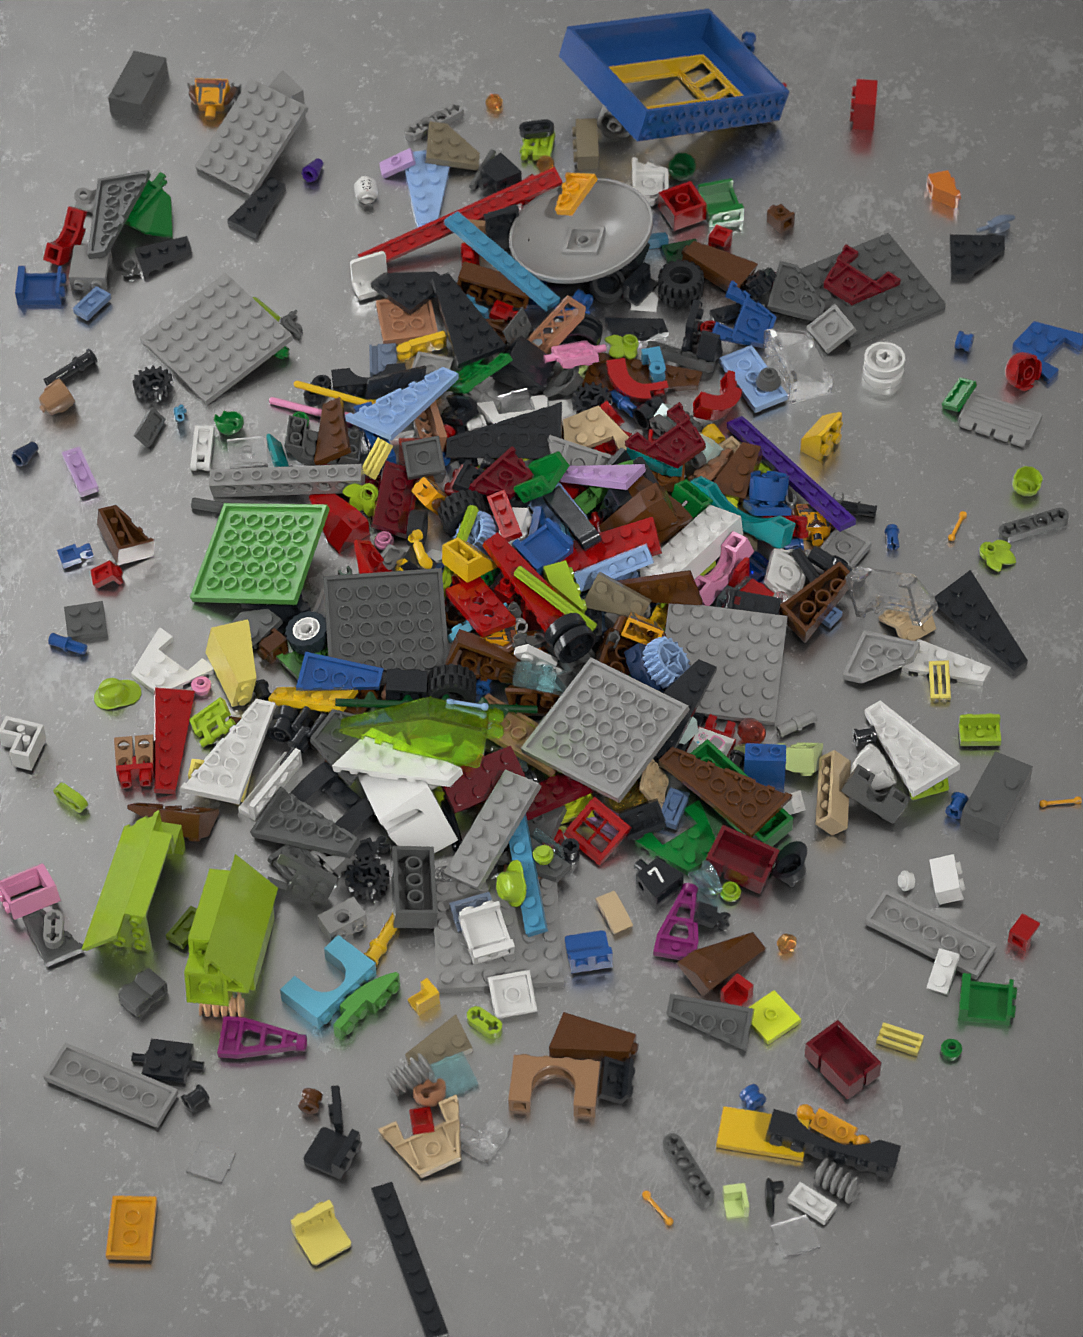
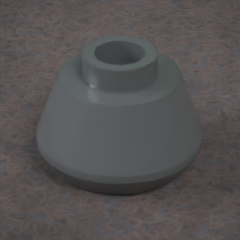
M764 368L756 377V385L765 392H772L780 387L781 378L775 369Z

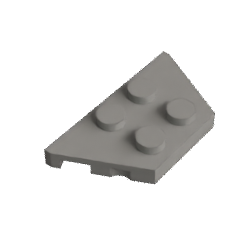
M549 435L548 438L550 454L559 451L570 466L606 465L613 457L612 455Z

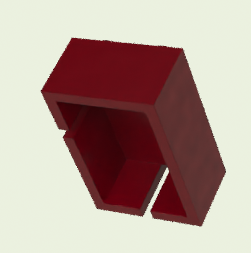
M722 825L706 857L703 869L718 876L725 874L724 879L761 894L780 850Z
M838 1019L805 1044L804 1057L815 1068L819 1069L821 1067L820 1072L848 1100L863 1089V1084L867 1086L880 1076L882 1062Z

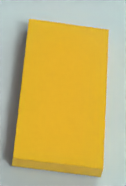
M723 1106L716 1148L802 1162L804 1158V1152H794L790 1148L774 1146L765 1141L772 1114ZM798 1118L805 1127L809 1128L810 1120Z

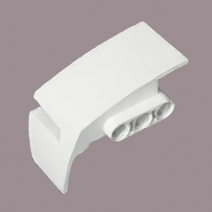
M402 731L393 736L407 743ZM360 773L358 778L380 824L385 827L389 837L398 846L434 847V853L458 841L432 792L439 785L427 784L426 781L422 780L409 782L407 778L394 780L371 777L368 773Z

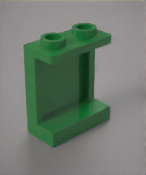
M732 178L698 185V192L707 204L706 221L709 227H714L716 224L724 225L744 221V206L738 202L733 189Z
M559 451L537 459L528 465L534 477L531 480L516 485L513 489L523 503L548 494L554 490L570 465Z
M963 973L958 1020L1009 1026L1010 1019L1015 1018L1016 1005H1012V1000H1016L1017 987H1013L1014 979H1009L1008 985L971 981V974Z

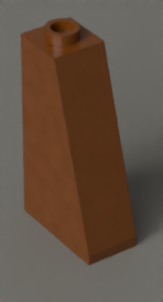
M693 241L690 246L686 245L681 253L683 255L681 261L688 260V262H694L695 266L698 265L700 270L703 271L704 278L726 292L731 281L737 283L736 287L742 290V287L747 282V278L755 273L758 266L754 261L697 241Z
M563 1012L549 1045V1056L562 1059L569 1057L574 1060L592 1059L594 1061H601L607 1056L625 1062L632 1055L635 1056L637 1054L639 1043H636L635 1033Z

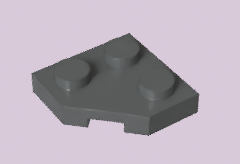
M269 609L241 612L231 622L234 623L248 619L252 648L255 650L265 637L272 634L271 630L273 628L277 630L283 624L282 620Z

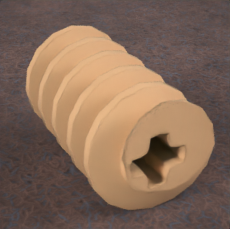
M240 992L237 993L236 998L232 994L229 1006L199 1004V1016L203 1012L206 1017H209L212 1012L214 1017H218L220 1012L222 1017L228 1016V1014H230V1017H236L237 1013L239 1017L244 1016L245 999L242 998Z

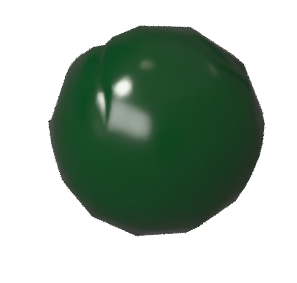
M676 153L668 164V173L678 181L690 179L696 169V160L687 153Z

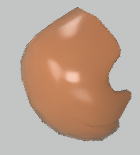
M438 1078L436 1083L428 1079L423 1084L413 1088V1098L422 1106L434 1107L439 1105L438 1102L445 1099L446 1082L442 1078Z

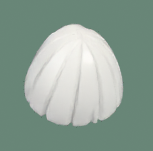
M873 744L866 745L853 762L851 773L859 764L875 774L871 783L873 790L888 788L896 784L897 777L884 755Z

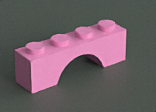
M732 531L721 545V555L715 568L707 575H699L694 579L703 600L702 605L710 606L729 583L737 565L744 558H749L753 554L754 550L747 537Z

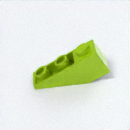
M566 560L543 566L544 580L561 597L585 614L587 610L586 602L580 598L579 584L574 582L573 569L568 567Z

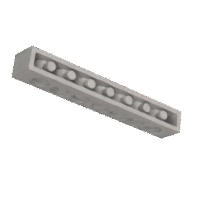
M362 464L210 469L209 488L213 498L343 493L344 488L352 483L365 484Z

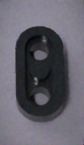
M548 119L526 121L519 126V134L524 139L548 137L554 133V123Z
M318 375L310 383L331 389V379L326 375ZM306 390L303 394L305 404L312 407L320 405L326 397Z

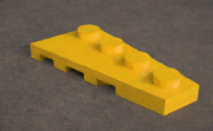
M277 687L268 699L270 702H274L276 706L286 705L300 709L307 706L311 710L331 712L332 709L344 712L347 707L335 706V699H354L358 690L296 691V687Z

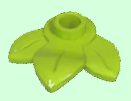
M627 334L624 337L612 335L604 339L605 342L611 345L609 350L611 357L621 358L625 356L628 359H633L638 354L637 348L639 343L634 335Z
M352 483L346 486L342 492L346 496L351 497L349 504L359 511L364 510L368 517L373 515L378 496L376 486L370 483L364 485ZM366 490H370L372 495L367 494Z
M995 540L993 543L984 542L979 548L980 556L987 561V565L997 572H1000L1002 564L1013 565L1016 563V558L1010 551L1012 545L1007 541Z

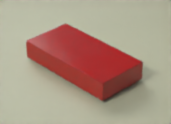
M431 1107L409 1110L413 1135L435 1132Z

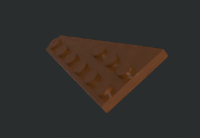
M600 352L598 353L599 362L588 366L582 387H585L586 382L588 385L595 382L596 386L602 383V388L608 387V392L615 389L608 378L606 361L620 358H614L608 353ZM621 357L625 358L627 371L633 380L642 384L653 383L649 379L648 365H643L639 359ZM665 364L664 381L668 382V389H673L674 391L698 390L702 371Z

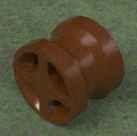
M313 1088L303 1089L301 1093L302 1100L299 1101L298 1108L308 1114L318 1113L320 1109L319 1102L322 1101L323 1094Z

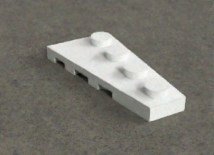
M917 639L916 642H920V649L914 662L903 666L901 672L905 673L913 671L918 672V675L927 676L929 674V661L949 660L950 678L956 679L957 682L983 686L991 672V667ZM941 665L942 679H945V665ZM933 666V673L936 676L937 666Z

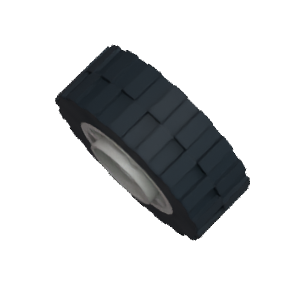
M315 611L302 612L297 616L295 615L288 622L285 635L290 647L297 654L305 655V652L319 653L322 649L326 648L328 644L326 618L321 613L319 614Z

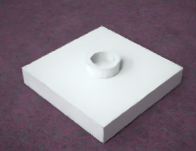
M530 970L488 977L496 1018L504 1019L538 1012Z

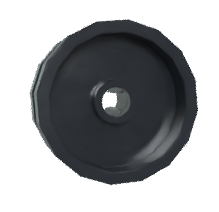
M569 613L558 618L549 626L544 635L545 642L562 663H571L584 657L596 642L595 634L578 613Z

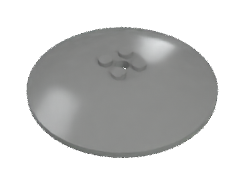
M597 178L598 180L572 216L557 215L555 207L558 197L563 191L562 185L530 201L521 210L519 217H516L509 235L512 256L536 278L547 282L580 283L607 276L631 262L649 241L653 229V215L646 198L630 185L615 180Z

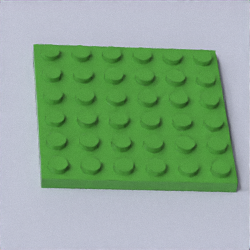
M224 503L190 595L192 602L297 605L330 510L328 505Z

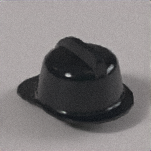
M794 841L785 845L780 850L772 872L775 878L781 879L786 884H789L790 887H795L796 883L803 879L806 874L805 860L808 850L806 844L801 841Z

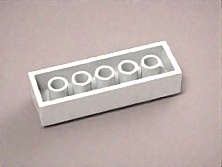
M709 505L661 548L662 554L652 556L654 563L639 569L640 576L645 577L691 570L694 579L697 578L721 555V545L732 531L743 535L741 516Z

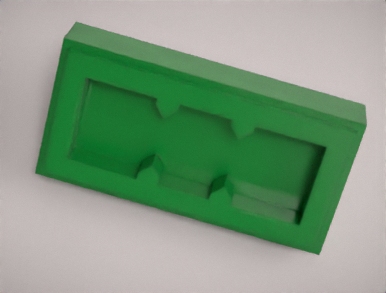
M960 377L941 403L942 407L959 412L977 387L976 381Z

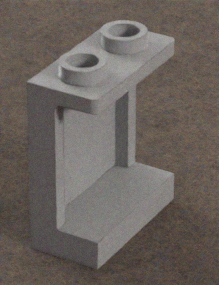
M74 245L69 272L71 289L93 290L97 286L107 290L108 267L112 263L111 250L106 257L89 259L87 255L88 245Z

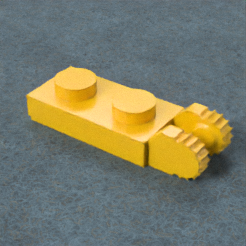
M445 331L412 339L398 345L396 348L398 352L397 359L399 361H408L412 356H416L418 351L427 353L447 347Z

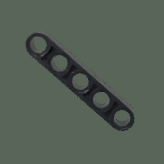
M560 486L555 487L552 492L542 496L548 508L585 552L602 542L595 527Z

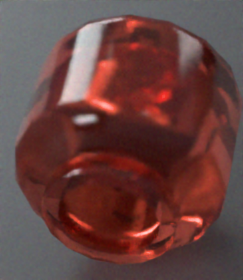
M746 718L739 723L737 734L745 744H761L766 737V730L757 719Z

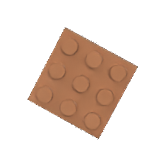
M388 299L375 300L383 344H401L438 332L431 300L412 315H409Z

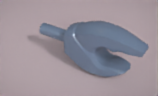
M1008 214L996 216L987 222V226L976 228L977 233L986 230L994 234L1002 233L1010 228L1008 222L1015 220V216Z

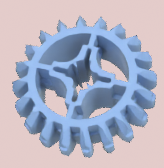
M479 511L467 540L468 543L474 545L487 556L488 553L482 545L484 541L499 531L495 518L484 511ZM458 528L457 530H455V531H456V535L453 536L454 539H455L456 536H457V533H458V531H459V528Z
M665 636L655 638L645 646L643 651L644 656L642 660L645 662L643 666L648 670L646 673H649L651 680L654 679L656 685L660 684L662 689L671 686L691 667L689 665L690 660L686 657L687 653H684L683 647H679L678 642H673L672 638L667 639Z

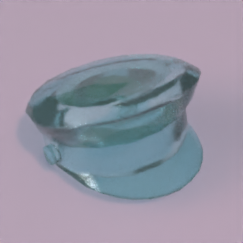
M704 860L698 871L689 872L690 880L698 887L701 894L712 900L717 899L718 894L722 892L723 888L715 868L709 861Z

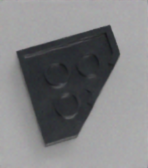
M950 234V278L969 280L978 270H983L990 265L993 259L1001 257L1005 253L1004 235Z
M436 271L383 273L371 282V288L409 315H412L436 296L432 285V278L440 274Z

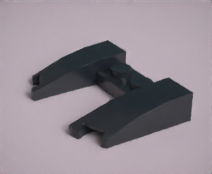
M325 761L312 770L289 793L295 795L298 800L308 805L322 794H325L345 813L335 824L354 836H357L378 820L369 800L358 796L338 778V773L334 772L333 768Z

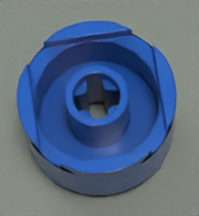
M761 471L751 472L749 501H767L768 505H778V502L785 501L786 495L788 496L789 475L786 476L785 473L777 471H767L763 474H760Z

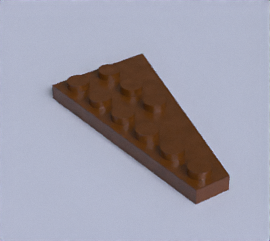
M672 747L659 759V764L749 837H753L792 799V794L782 793L775 790V787L757 783L755 779L727 768L722 769L715 766V763L697 759L695 755Z

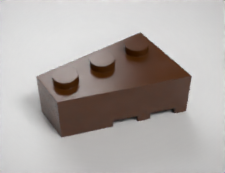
M742 442L714 481L723 495L736 499L738 505H743V501L750 498L751 472L758 471L763 456L761 446Z
M117 505L98 509L97 526L117 565L154 557L155 540L152 537H147L140 526L137 527L133 524L132 519Z

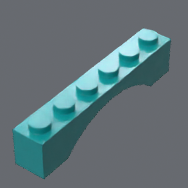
M702 476L690 481L713 500L712 506L740 515L743 532L771 544L774 548L781 549L791 544L796 523L780 515L772 518L751 516L730 503L716 483Z

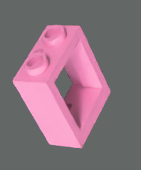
M43 863L0 880V903L2 902L6 914L10 913L14 920L61 901L56 884ZM40 885L43 886L42 889L25 895L23 897H20L18 899H15L13 901H11L10 899L13 896L26 892Z

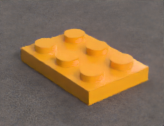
M112 1196L106 1259L151 1260L157 1196Z

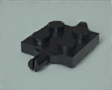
M693 300L687 319L685 337L681 350L684 352H692L694 346L698 345L699 335L697 334L700 332V327L703 321H700L703 317V309H701L703 303L699 300Z
M151 1038L149 1049L145 1054L133 1052L131 1056L132 1062L144 1063L142 1075L154 1080L185 1083L186 1076L191 1069L203 1071L205 1061L192 1060L194 1050L192 1043Z

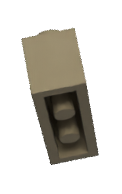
M597 118L576 119V126H572V137H576V139H573V150L577 151L573 152L574 162H577V170L599 169Z

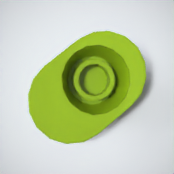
M107 678L100 683L96 690L94 702L99 708L105 710L131 705L140 699L141 688L139 684L132 680Z
M514 860L509 864L506 872H501L498 875L496 891L501 899L508 901L512 907H518L525 900L527 887L522 864L519 860Z

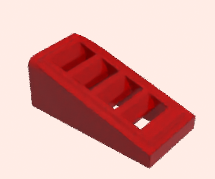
M748 557L744 558L734 569L726 586L727 589L740 590L749 582L750 559Z

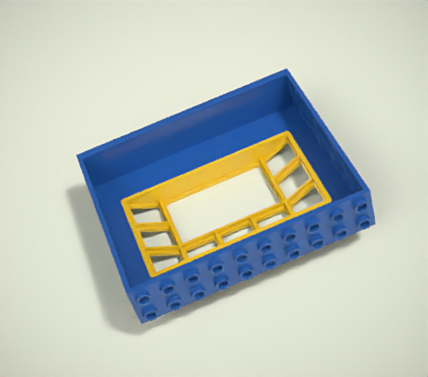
M710 9L567 26L559 57L637 142L780 121L790 92ZM703 64L711 73L693 83L685 73ZM678 77L698 99L645 107L627 88L625 83ZM716 78L725 88L708 98L699 88ZM729 93H731L734 96L730 98L721 99Z

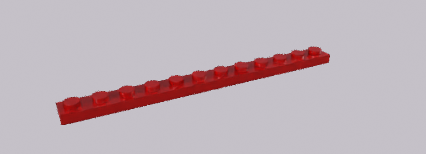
M553 167L358 254V258L384 251L386 263L453 234L454 232L444 225V220L457 211L466 219L483 220V214L515 204L518 205L561 186L563 181L556 168Z

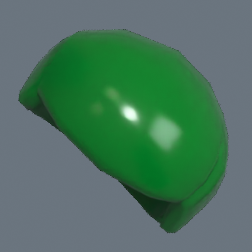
M223 411L221 416L214 415V424L220 433L228 436L236 434L243 428L244 418L239 412Z

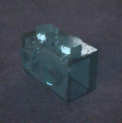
M522 660L521 662H516L512 679L513 686L553 693L557 675L556 669L546 664H541V666L533 665L530 661Z

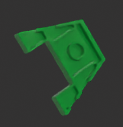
M500 353L488 365L479 364L482 360L467 365L460 372L455 371L458 373L459 379L446 391L467 394L473 387L510 363L513 359L509 354Z
M699 800L684 809V815L694 826L663 845L651 832L644 834V837L635 840V845L640 849L643 847L648 850L649 854L654 857L662 858L668 865L687 876L703 867L716 838Z

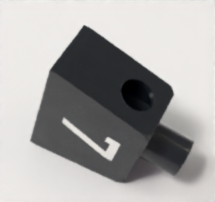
M659 858L654 859L649 864L639 859L633 866L638 872L636 874V886L654 909L681 889L684 884V874Z

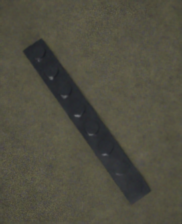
M393 1182L371 1188L424 1336L449 1337V1332Z

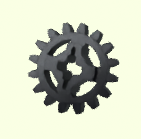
M771 267L757 270L756 273L747 278V282L741 291L745 290L749 293L751 299L760 298L772 288V282L777 277L775 271Z
M152 365L151 369H148L146 366L145 371L138 370L139 375H134V380H132L134 393H138L139 398L144 396L145 401L148 398H151L152 402H154L155 398L162 400L161 396L167 397V392H172V387L174 386L172 374L168 373V369L162 370V366H159L158 369H155L154 365Z
M586 382L585 387L578 386V391L573 392L572 407L573 410H576V414L600 406L606 400L613 405L612 394L608 392V387L602 388V383L596 386L595 382H592L591 385H588Z
M361 857V862L354 860V866L348 865V871H345V885L348 886L349 893L354 891L355 897L361 894L362 899H365L366 895L373 899V894L381 896V890H387V885L390 884L389 870L386 869L385 863H380V859L374 862L372 857L366 861L364 857Z

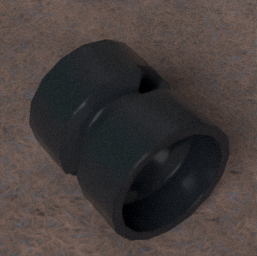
M654 396L646 401L645 404H641L633 410L635 421L642 429L647 430L651 427L650 419L653 418L662 403L665 404L660 397Z
M278 706L268 727V736L276 742L288 743L295 733L291 729V724L299 715V712L290 706Z

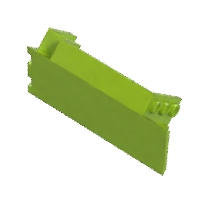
M158 810L154 812L152 817L145 816L137 820L132 826L130 824L124 826L81 950L88 951L105 943L114 944L118 947H132L140 951L152 950L146 915L167 854H184L185 843L182 825L161 822L160 811Z
M237 854L234 856L230 870L209 868L188 937L189 957L184 970L186 1000L189 1003L229 1006L233 992L249 993V990H255L274 924V901L278 887Z

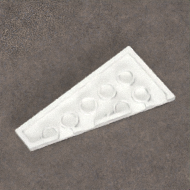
M255 699L243 713L241 720L231 727L229 734L219 741L204 759V763L199 769H195L191 774V778L187 783H183L180 787L181 792L240 804L276 709V704L270 701Z
M878 701L865 709L867 720L870 725H874L877 737L912 797L917 796L960 770V763L882 701Z
M371 728L332 765L334 772L346 770L350 771V774L356 775L362 772L368 773L371 777L394 780L407 778L409 782L422 780L426 781L427 784L450 787L463 775L460 767L374 728Z

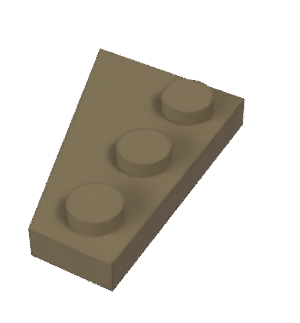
M602 572L598 573L585 598L587 608L627 616L631 612L644 616L652 601Z
M455 1014L405 1053V1059L408 1065H411L410 1058L412 1057L418 1061V1053H420L427 1059L431 1068L472 1053L473 1047Z

